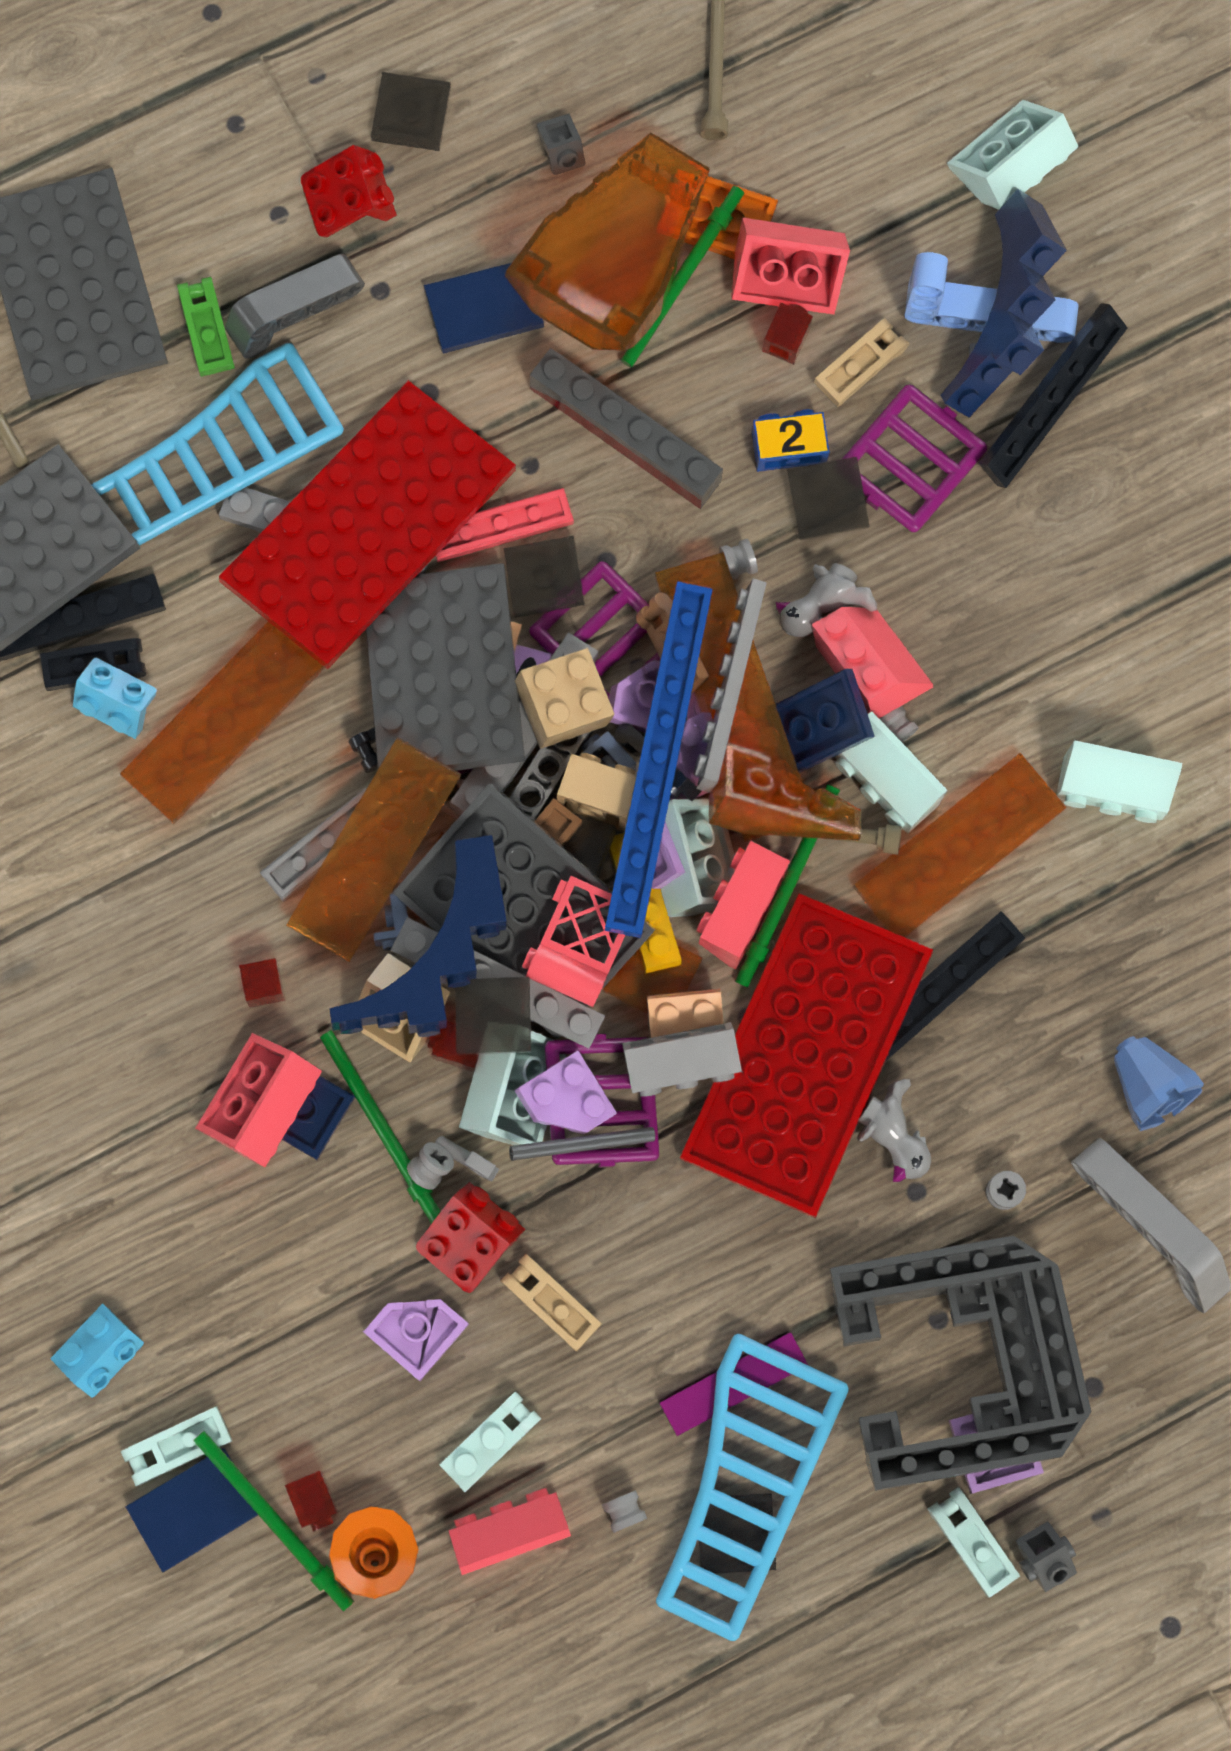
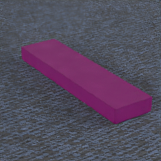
M791 1332L766 1345L808 1365ZM747 1355L740 1359L734 1369L735 1373L767 1388L792 1375L752 1355ZM717 1372L659 1403L676 1436L712 1418ZM729 1387L728 1409L750 1396Z

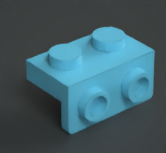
M94 658L76 681L72 707L80 710L86 716L93 717L111 726L115 731L136 739L143 730L146 709L156 696L157 689L98 658Z
M102 1303L50 1359L78 1388L93 1398L135 1356L144 1342Z

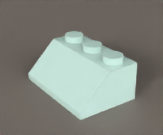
M1022 100L947 162V165L983 204L999 210L1017 189L1026 192L1030 187L1040 183L1048 172L1055 166L1065 162L1068 156L1079 146L1063 113Z
M871 711L868 717L875 737L834 756L837 759L835 764L847 778L853 776L861 784L860 791L872 804L878 802L887 812L885 817L891 825L902 826V829L909 834L940 805L947 789Z
M1074 740L1063 757L1056 798L1064 800V804L1071 807L1085 808L1086 805L1100 807L1099 811L1104 814L1117 816L1124 812L1135 815V819L1138 821L1156 823L1157 820H1162L1169 811L1182 763Z
M672 799L669 801L665 822L685 873L661 888L668 916H694L706 911H714L718 901L714 900L713 897L721 881L724 879L729 882L735 872V869L730 867L735 855L720 799H694L693 801L689 799Z
M488 1021L459 1128L511 1145L542 1142L547 1125L533 1122L514 1090L546 1071L545 1044L553 1039L520 1025ZM566 1054L560 1055V1061L566 1058Z

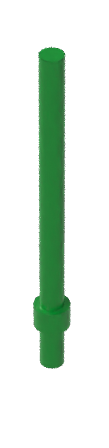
M733 186L720 207H715L708 217L709 224L621 358V362L632 368L720 231H725L733 219L731 214L745 194L742 189Z
M827 784L754 941L749 942L744 952L747 956L735 980L736 983L744 987H749L759 963H764L768 955L769 949H767V946L840 792L838 788Z
M332 1030L328 1031L320 1037L322 1043L409 1186L406 1190L413 1202L418 1201L432 1224L441 1212L431 1196L433 1190L422 1188L411 1179L407 1170L408 1163L410 1162L409 1157Z
M205 1430L193 1440L195 1444L312 1576L310 1581L319 1591L324 1589L342 1611L350 1607L354 1600L335 1580L333 1570L328 1565L323 1566Z

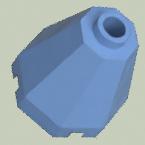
M1132 1036L1117 1046L1118 1053L1114 1057L1115 1066L1131 1118L1140 1131L1154 1128L1164 1123L1165 1120L1161 1116L1167 1115L1170 1112L1175 1116L1202 1093L1201 1087H1203L1204 1083L1196 1072L1148 1038L1136 1039Z

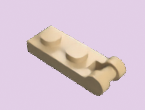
M886 318L877 323L815 378L814 383L837 407L842 405L909 346L910 343L903 336L898 337L892 330L893 325ZM882 339L888 347L882 350L876 344L877 341Z
M525 1253L518 1261L520 1265L511 1275L507 1273L500 1282L577 1352L602 1323ZM532 1275L539 1282L529 1292L522 1284Z

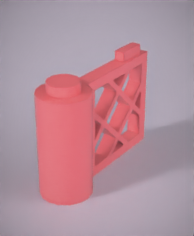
M570 876L568 882L561 879L552 900L558 902V905L537 950L530 947L523 962L522 968L528 970L526 978L594 1007L625 935L618 934L614 943L609 934L612 932L602 931L583 939L575 918L596 911L603 930H605L606 924L600 909L610 905L612 894L573 876ZM574 886L590 893L594 907L576 914L573 913L569 898ZM595 895L608 901L598 905ZM565 907H567L570 916L560 919ZM572 920L579 941L564 946L551 940L557 925ZM606 935L611 950L605 964L590 958L585 942ZM581 944L584 954L570 948Z

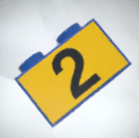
M805 409L795 412L792 416L779 417L778 414L771 413L760 416L758 420H753L751 433L757 472L827 464L830 452L824 412L814 413V410Z

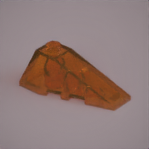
M727 743L718 783L709 796V824L744 834L859 841L861 838V809L824 788L814 790L800 782L801 775L790 770L786 774L770 765L771 758L760 752Z

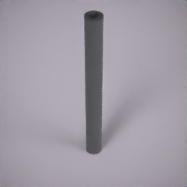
M653 1127L513 1145L509 1147V1155L511 1161L653 1142L655 1141V1131Z

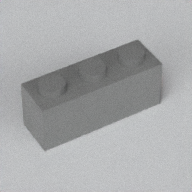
M731 1022L622 1043L632 1093L640 1092V1096L659 1094L662 1092V1087L676 1085L677 1089L692 1088L698 1085V1080L712 1078L713 1082L728 1081L734 1078V1073L742 1072L734 1028Z

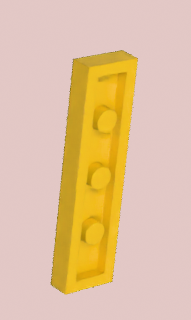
M625 833L607 837L606 843L615 873H617ZM651 888L645 920L656 930L638 949L645 974L679 966L682 961L661 890Z

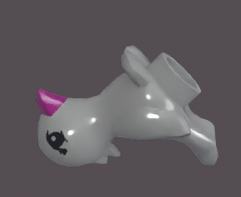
M837 563L832 564L829 571L824 566L817 564L813 566L812 570L816 581L809 593L803 598L792 602H776V610L780 614V623L783 630L794 637H805L813 632L812 624L822 619L823 613L834 612L841 607L860 605L871 612L877 611V603L871 589L868 587H856L854 583L858 577L855 572Z
M905 1078L888 1086L887 1094L883 1101L871 1096L859 1119V1122L865 1126L858 1134V1141L862 1142L871 1136L876 1142L886 1147L892 1155L894 1164L893 1182L921 1178L928 1172L931 1165V1154L926 1145V1138L920 1137L918 1130L913 1136L908 1135L906 1118L901 1102L902 1096L911 1086L910 1079Z

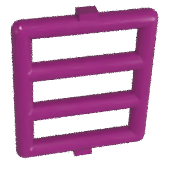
M908 384L902 388L838 462L836 472L867 496L866 502L875 510H878L879 507L882 508L910 532H918L986 453L987 444L957 421V414L946 406L942 409L915 386ZM910 401L970 448L958 464L898 417L899 413ZM887 427L948 474L936 489L875 442ZM865 453L926 500L914 515L853 468Z
M601 561L571 589L568 586L565 587L557 595L558 601L530 627L529 633L552 656L560 644L547 630L602 578L617 594L573 634L586 643L627 603L637 613L644 606H649V604L608 563ZM636 623L594 663L599 676L601 677L647 633V630ZM658 653L653 655L643 666L654 660L661 661ZM605 689L606 694H607L608 699H609L610 693Z
M596 1034L589 1049L572 1040H550L545 1044L546 1070L560 1062V1055L573 1054L576 1051H579L580 1054L624 1052L622 1043L648 1038H606V1034ZM628 1074L594 1075L602 1090L631 1089ZM655 1095L641 1096L642 1110L616 1111V1115L597 1126L643 1125V1128L653 1127L655 1141L644 1143V1147L602 1148L552 1155L553 1162L556 1165L598 1163V1168L614 1167L615 1163L657 1160L660 1152ZM550 1125L551 1140L565 1139V1128Z

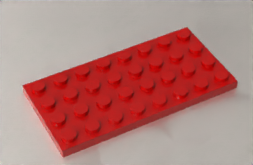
M408 380L219 575V582L326 669H329L516 471V464Z
M799 893L735 1034L742 1072L734 1073V1078L731 1080L713 1083L680 1159L816 1219L932 957L933 949Z

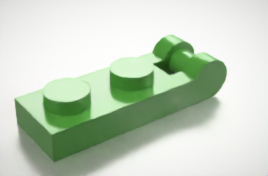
M211 276L202 278V282L188 285L187 282L177 284L201 377L235 369ZM206 297V302L193 305L192 299Z

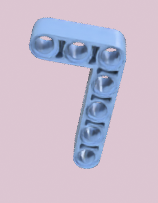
M933 252L918 254L908 284L905 319L918 324L983 332L996 298L997 289L945 282L948 258ZM1054 297L1056 300L1032 327L1039 340L1057 343L1071 342L1076 334L1079 304L1071 299Z

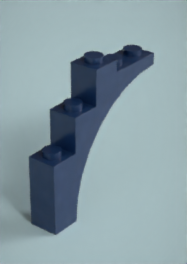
M1019 189L1015 191L995 214L1001 231L1002 266L996 298L986 326L963 367L941 394L946 405L968 418L973 415L1012 371L1021 375L1044 351L1032 325L1056 299L1043 276L1067 251L1043 205Z
M492 835L455 841L456 879L453 899L444 924L431 946L408 972L386 988L359 1001L329 1008L333 1031L340 1030L341 1034H353L361 1032L363 1026L378 1024V1028H391L400 1025V1020L405 1019L408 1022L409 1034L417 1032L418 1037L434 1036L440 1033V1029L446 1028L447 1019L441 984L448 983V987L451 988L470 984V979H476L477 975L471 935L477 934L478 938L486 939L500 935V931L506 930L507 920Z

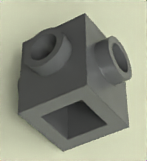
M1048 1521L1016 1540L1024 1559L1019 1562L1023 1573L1029 1582L1037 1580L1045 1592L1077 1574L1071 1559L1076 1556L1071 1543L1065 1536L1060 1538Z

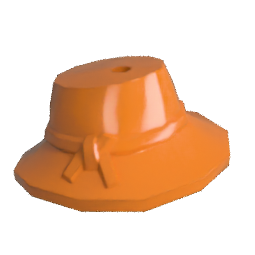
M371 1506L350 1513L333 1533L329 1559L335 1580L349 1592L376 1599L397 1592L414 1573L419 1549L412 1527L396 1511ZM378 1562L379 1564L378 1566H373L372 1563Z

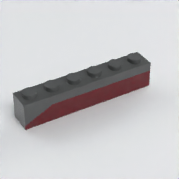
M550 348L530 373V389L699 509L703 507L721 483L723 468L554 349Z

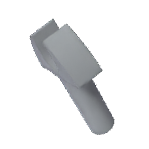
M444 1136L438 1137L435 1143L444 1147L454 1160L491 1182L500 1170L482 1156L473 1151L466 1150Z

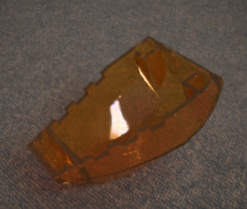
M650 132L619 157L615 165L606 172L602 171L597 175L588 187L580 193L576 192L566 201V204L556 213L553 211L544 218L506 270L505 277L534 314L592 350L626 351L634 347L661 314L697 212L710 168Z

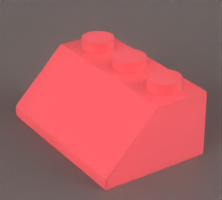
M742 218L735 249L732 300L834 315L850 253L845 233Z
M841 607L812 624L816 648L833 671L838 673L844 669H853L867 714L872 711L880 719L933 688V683L878 610L871 612L861 607Z
M750 841L746 850L739 848L730 865L731 868L735 869L734 874L729 882L724 879L721 881L713 897L714 900L718 901L713 914L706 911L696 931L702 934L699 944L729 967L736 970L783 880L790 861Z
M252 1033L195 1129L245 1158L266 1167L271 1157L276 1153L278 1145L289 1126L295 1121L297 1113L308 1094L314 1089L322 1071L293 1051Z
M547 1488L525 1495L527 1503L513 1507L510 1500L490 1507L491 1516L477 1520L474 1513L454 1520L456 1528L449 1530V1535L461 1574L473 1572L570 1537L571 1534L557 1493L549 1494Z

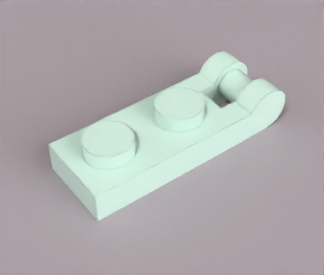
M516 1391L439 1464L464 1492H467L542 1419L535 1411L530 1412L521 1403L524 1399ZM510 1413L520 1423L513 1431L502 1421Z
M218 1407L211 1408L122 1450L121 1454L124 1461H129L134 1472L131 1477L135 1486L144 1484L205 1455L193 1441L204 1430L219 1447L232 1442ZM152 1450L157 1463L148 1467L143 1454Z
M957 1487L949 1493L950 1498L940 1505L936 1502L927 1509L986 1596L990 1598L1019 1578L1020 1575L965 1494ZM960 1510L966 1519L954 1526L948 1517Z

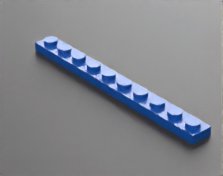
M678 581L676 584L604 931L637 938L642 936L712 588Z

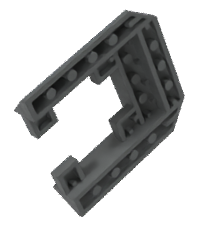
M1013 1235L830 1268L835 1314L837 1313L844 1347L881 1340L876 1306L946 1294L953 1327L988 1321L1003 1392L970 1398L969 1402L976 1433L904 1446L897 1411L859 1417L866 1455L865 1461L875 1491L1063 1457L1091 1414V1407L1061 1275L1056 1263Z

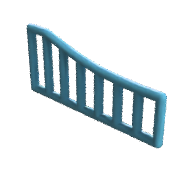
M285 343L255 359L213 402L176 433L143 455L91 485L100 496L116 488L139 530L131 535L140 546L335 439L343 433L344 428L292 343ZM285 359L326 425L325 428L310 436H307L267 370ZM255 378L295 442L294 445L279 453L275 452L241 395ZM230 404L264 459L263 462L246 471L215 420ZM203 428L233 477L215 488L187 442ZM175 450L202 494L185 505L181 503L158 461ZM144 470L148 472L170 510V513L154 522H151L128 482L129 479Z
M736 1334L732 1337L716 1374L708 1452L699 1491L674 1560L657 1595L656 1604L658 1607L729 1641H736L740 1637L847 1396L849 1388L845 1382L742 1334ZM742 1352L831 1392L823 1413L735 1373L734 1369ZM729 1387L816 1427L807 1448L727 1411ZM725 1427L800 1461L792 1482L786 1481L723 1451ZM719 1466L785 1496L777 1516L773 1517L714 1489ZM712 1504L769 1531L761 1552L703 1526L709 1505ZM697 1540L754 1566L745 1588L689 1562ZM685 1576L738 1601L729 1623L675 1598L674 1595L682 1577Z

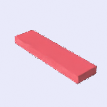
M564 488L476 512L436 555L437 563L573 525L574 520Z

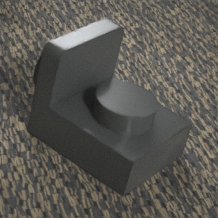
M570 114L537 123L538 134L548 154L551 171L554 175L585 166L582 141Z

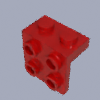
M352 145L301 176V184L319 236L327 238L366 215L385 222L397 216L393 205L394 196L391 189L387 186L383 174L384 165L377 153Z
M468 1182L449 1200L417 1242L416 1249L463 1291L471 1293L478 1287L503 1253L519 1239L526 1229L518 1223L517 1218L512 1213L502 1210L495 1204L485 1190Z

